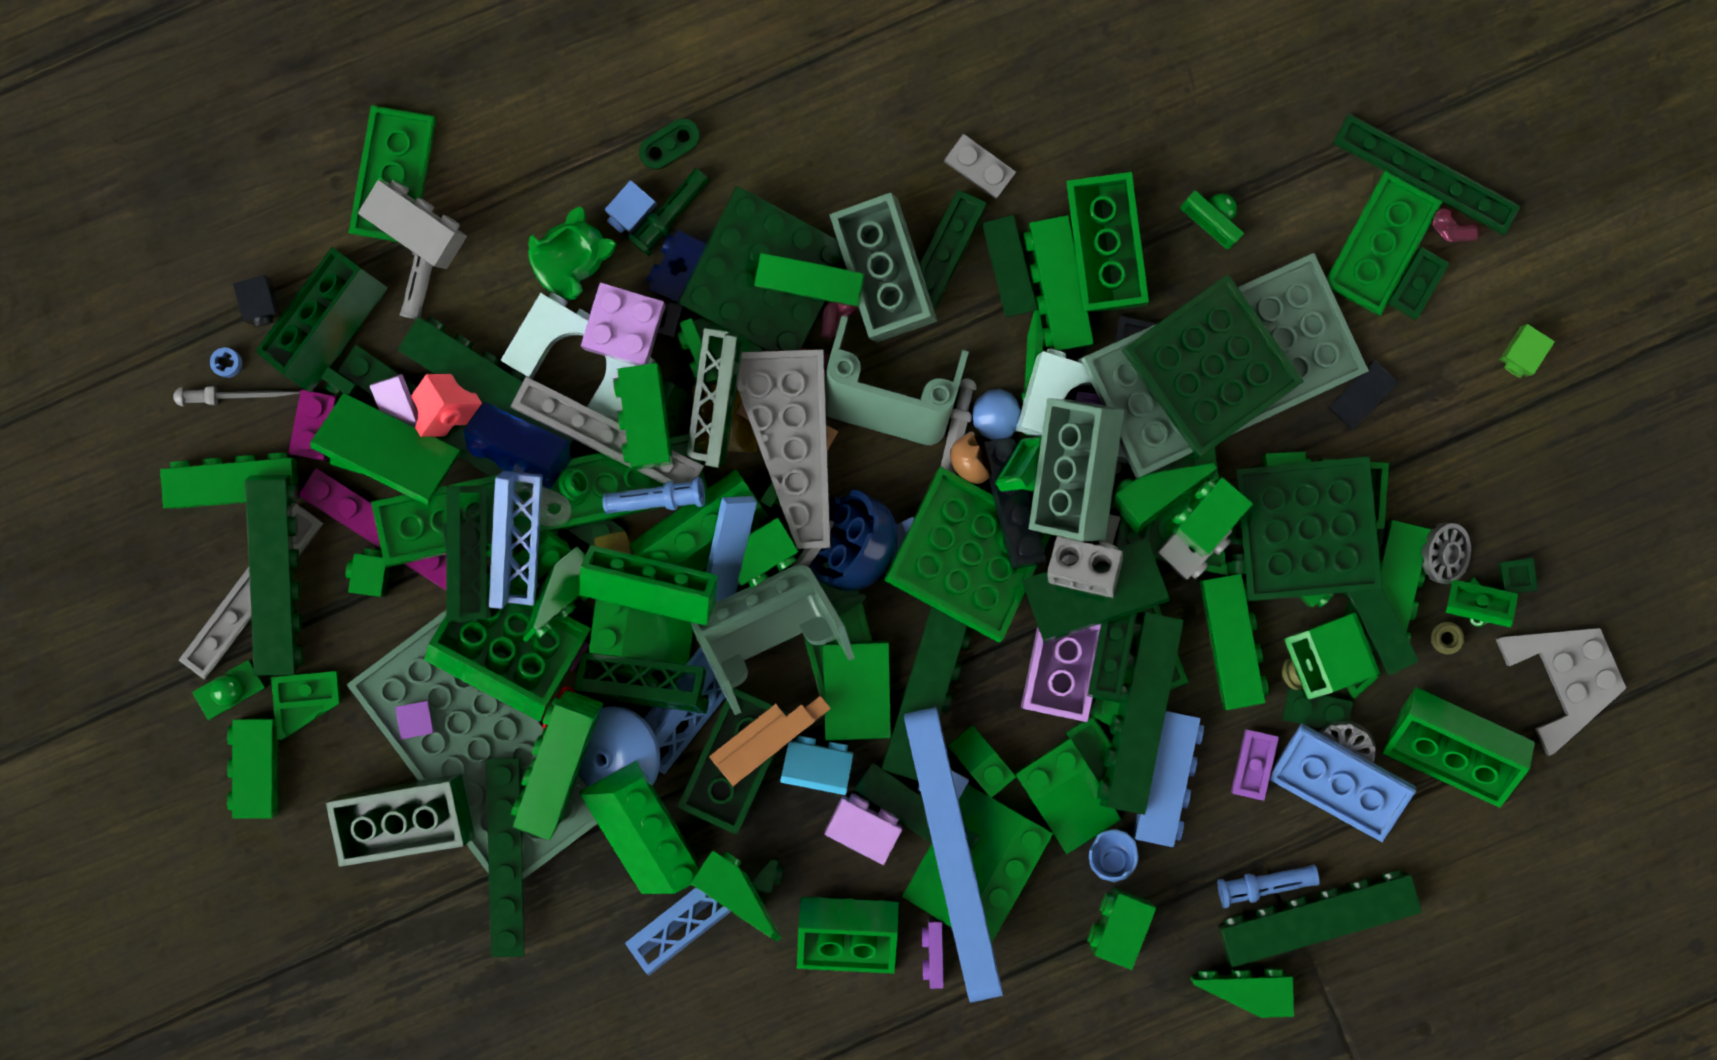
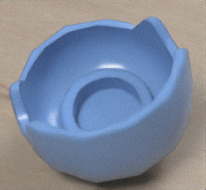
M1000 388L987 390L974 403L972 413L973 424L981 436L990 440L1009 438L1017 432L1016 428L1021 413L1020 404L1011 392Z
M1112 829L1097 835L1089 850L1088 858L1091 869L1100 879L1114 883L1127 879L1134 872L1138 864L1139 855L1135 840L1127 832Z

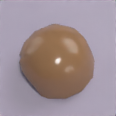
M970 431L955 441L950 449V459L955 472L972 484L983 483L989 479V472L983 465L982 452L975 439L974 432Z

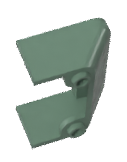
M842 316L824 378L826 416L927 446L939 443L947 429L969 352L962 350L953 381L941 378L931 380L925 386L921 400L857 382L861 370L860 362L854 354L841 350L848 325V317Z
M804 565L792 566L769 577L753 588L748 587L716 602L707 626L691 622L694 633L716 681L735 715L741 713L732 688L742 684L747 678L748 669L744 660L803 633L806 640L813 645H823L836 639L848 660L850 661L855 658L844 624L812 570Z

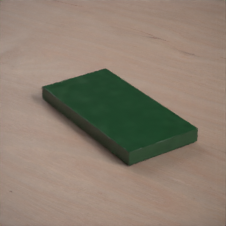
M1148 538L1117 548V550L1122 551L1123 562L1113 598L1051 584L1048 582L1047 572L1023 579L1022 583L1043 643L1168 602L1169 596ZM1077 562L1068 564V565H1066V566H1072V565L1076 564ZM1100 562L1093 569L1097 573H1106L1111 569V566L1108 563Z

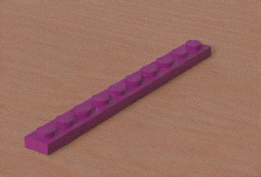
M315 468L298 496L381 548L371 502L322 470ZM446 555L405 563V565L446 590ZM587 641L584 642L570 668L571 672H574L580 663L582 652L586 653L589 649L590 643Z

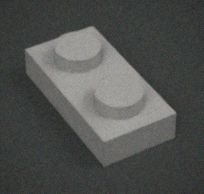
M964 134L944 160L947 165L996 200L1016 174V171Z

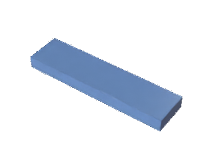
M753 496L723 497L721 500L706 569L707 573L718 575L716 602L737 592L738 578L757 504Z

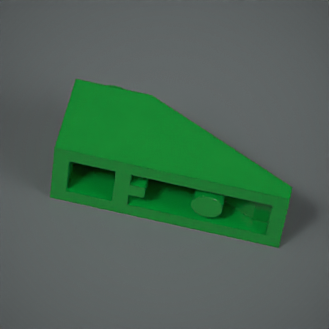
M1214 463L1146 474L1134 481L1129 478L1115 489L1116 494L1112 505L1134 532L1138 534L1199 489L1206 481L1212 479L1217 466Z
M712 851L691 882V885L778 942L781 935L747 873L738 868L741 861L726 851L722 856Z

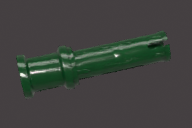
M694 168L685 181L680 184L655 213H648L646 216L647 221L634 235L630 234L627 237L628 240L649 257L652 254L651 249L663 236L670 234V226L711 181L700 170Z

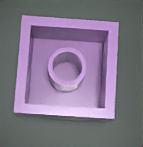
M600 283L581 347L586 351L636 366L648 364L666 307L665 303Z
M854 793L850 797L843 795L825 829L824 835L884 865L902 831L901 824L897 823L899 819L882 808L879 813L868 808L869 801Z

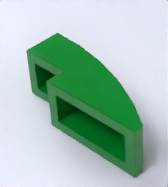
M760 253L754 286L859 307L865 274Z

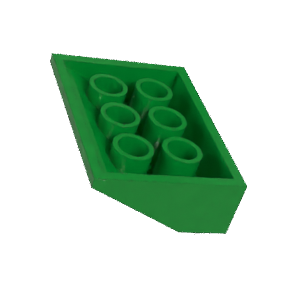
M487 573V597L489 603L490 574ZM512 586L510 587V594L527 596V594ZM507 603L502 609L489 607L491 617L487 619L458 623V621H446L445 616L428 643L424 660L541 722L591 628L568 616L563 620L557 616L551 621L554 627L542 638L539 639L534 635L525 642L523 636L534 605Z
M967 784L958 800L964 826L981 837L971 851V857L992 943L1053 833L1046 827ZM931 844L902 897L952 928L934 846Z

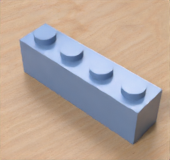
M1171 711L1165 712L1146 814L1137 813L1132 834L1134 839L1174 847L1175 840H1181L1184 829V822L1179 821L1182 808L1187 809L1191 790L1186 789L1189 776L1194 777L1197 766V757H1193L1195 744H1201L1204 732V725H1199L1201 718Z

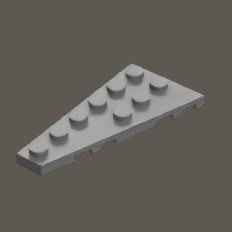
M823 350L742 352L737 388L797 549L830 548Z

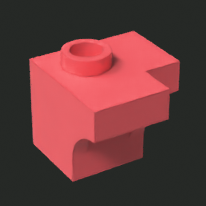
M426 374L411 395L418 410V421L415 428L420 437L446 436L454 425H467L482 404L477 394L464 390L459 386L452 374Z

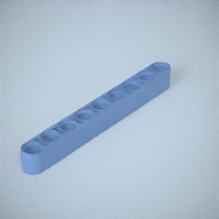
M937 707L905 713V725L969 1001L973 1003L1003 996Z

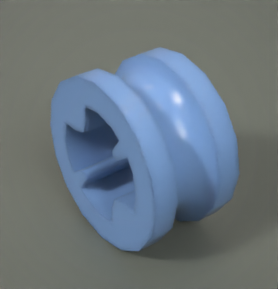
M219 348L213 352L210 358L211 369L219 376L225 378L235 377L242 369L243 362L241 356L230 348ZM228 354H231L232 357L229 359L234 361L232 368L226 367L224 371H221L223 366L218 364L219 359L226 358Z

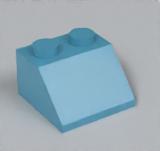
M797 735L796 741L791 740L788 742L781 783L846 795L853 752L847 751L848 745L829 742L828 747L815 745V738Z

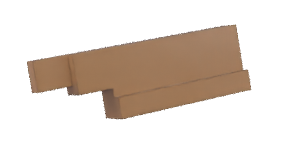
M821 696L807 707L801 704L787 716L777 704H774L709 757L731 785L734 786L831 708Z

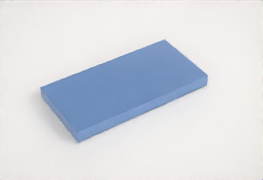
M1302 723L1274 765L1269 778L1270 781L1382 843L1416 792V786Z

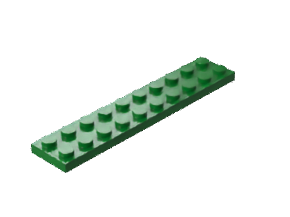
M689 434L670 438L672 450L686 457ZM602 453L513 471L543 475L539 534L545 529L553 532L664 508L655 507L606 514L603 508L604 493L662 487L663 484ZM689 458V459H691V460H693V461H695V462L701 464V460ZM568 468L583 471L589 481L588 492L582 499L577 501L568 500L559 489V475ZM702 469L698 477L703 481L704 490H707ZM498 475L447 485L487 486V546L492 545L495 478ZM516 481L515 493L524 503L533 497V483ZM446 486L439 487L428 505L407 495L371 502L385 568L446 555L441 524H446ZM460 493V507L469 516L480 507V493ZM532 502L528 505V508H529L531 511H532ZM515 503L516 511L519 508V506ZM521 511L514 517V525L524 535L531 529V520ZM479 512L473 519L480 526ZM460 513V521L467 520V518ZM476 528L477 538L479 541L480 531Z

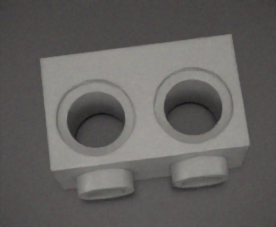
M1057 536L1047 572L1048 582L1113 598L1123 562L1122 551L1117 550L1116 546L1109 543L1100 542L1098 545L1085 543V541ZM1067 555H1074L1079 559L1072 566L1064 565L1061 560ZM1100 562L1108 563L1111 566V569L1106 573H1097L1093 568Z

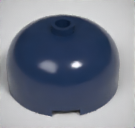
M851 490L850 494L841 499L834 497L829 502V521H833L836 528L846 532L847 538L845 539L830 531V548H822L808 567L812 570L818 581L842 591L864 589L880 579L893 561L898 543L896 522L891 512L883 503L861 491ZM828 562L830 568L826 569L823 563Z

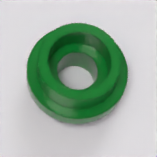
M568 468L559 475V489L568 500L577 501L582 499L588 492L589 481L583 471Z

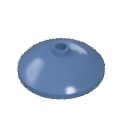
M620 706L602 708L579 776L586 786L589 787L638 760L653 785L660 768V750L653 730L640 715L630 709ZM602 754L606 757V764L602 759Z

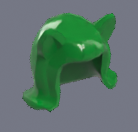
M577 207L569 212L565 223L551 228L542 239H537L534 234L529 236L528 259L536 279L547 289V292H553L566 301L577 299L583 292L580 283L591 277L599 269L602 261L611 256L616 243L611 239H604L600 231L586 222L585 210L582 207Z

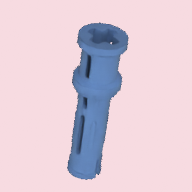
M700 477L694 478L692 482L675 484L674 481H667L662 487L603 494V508L606 514L655 507L677 510L678 506L696 504L697 507H703L705 505V490Z
M1315 864L1255 877L1254 874L1248 873L1244 875V878L1230 881L1218 879L1217 881L1223 908H1229L1232 903L1247 900L1254 903L1259 900L1260 896L1314 885L1317 886L1320 883Z

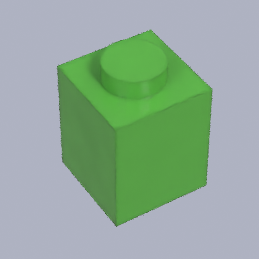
M1528 324L1523 325L1518 329L1499 360L1506 363L1504 368L1508 372L1519 378L1523 375L1526 377L1534 375L1555 341Z

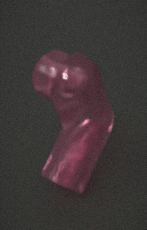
M1439 209L1436 211L1432 225L1445 241H1477L1478 230L1476 225H1458L1450 216L1451 212L1449 210Z
M835 302L827 304L823 312L821 337L836 338L841 317L849 316L857 307Z

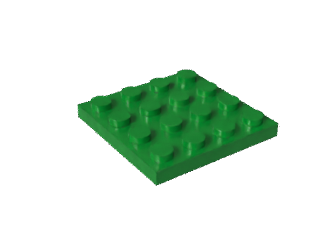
M940 466L926 491L884 581L1000 643L1004 639L1025 593L1022 580L1032 577L1037 565L1012 569L993 495ZM1039 532L1042 546L1045 550L1051 534Z

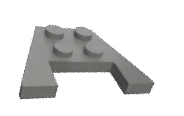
M1600 628L1505 636L1495 639L1507 666L1514 665L1536 654H1539L1565 711L1564 716L1535 728L1544 751L1548 756L1555 754L1626 689Z

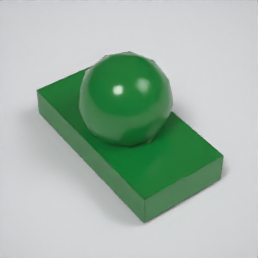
M1194 190L1180 206L1187 216L1226 250H1229L1244 234L1232 223L1237 214V204L1233 197L1228 194H1215L1207 201Z
M1042 436L1021 439L996 481L1000 491L1019 489L1034 491Z
M250 659L193 691L192 694L209 721L267 687L260 675L254 676V664Z

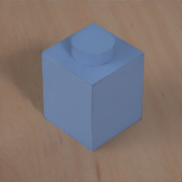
M630 180L604 210L610 216L607 222L618 232L622 233L624 230H627L630 234H633L646 219L648 213L650 214L657 207V204Z

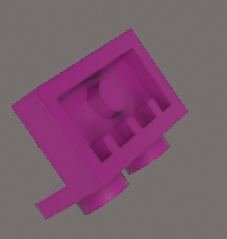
M305 390L300 391L288 454L329 462L330 457L310 448V442L340 399L338 396L316 392L309 393Z

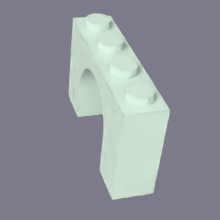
M553 292L550 293L549 297L540 293L501 361L533 379L554 344L569 336H584L590 314L580 308L577 313L567 309L568 301ZM606 357L604 379L587 407L619 423L618 411L623 410L621 397L616 398L613 378H618L617 368L636 365ZM650 357L648 364L655 363L656 361Z
M1048 349L1047 352L1042 351L1037 355L1016 431L1041 437L1047 398L1064 399L1073 388L1080 386L1094 387L1081 359H1078V362L1067 359L1064 352L1054 349ZM1119 442L1117 461L1130 465Z

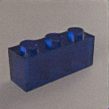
M486 402L483 403L463 431L466 447L474 456L479 458L485 457L494 461L500 468L506 471L513 470L518 473L543 475L542 485L550 489L559 478L560 473L571 461L569 441Z

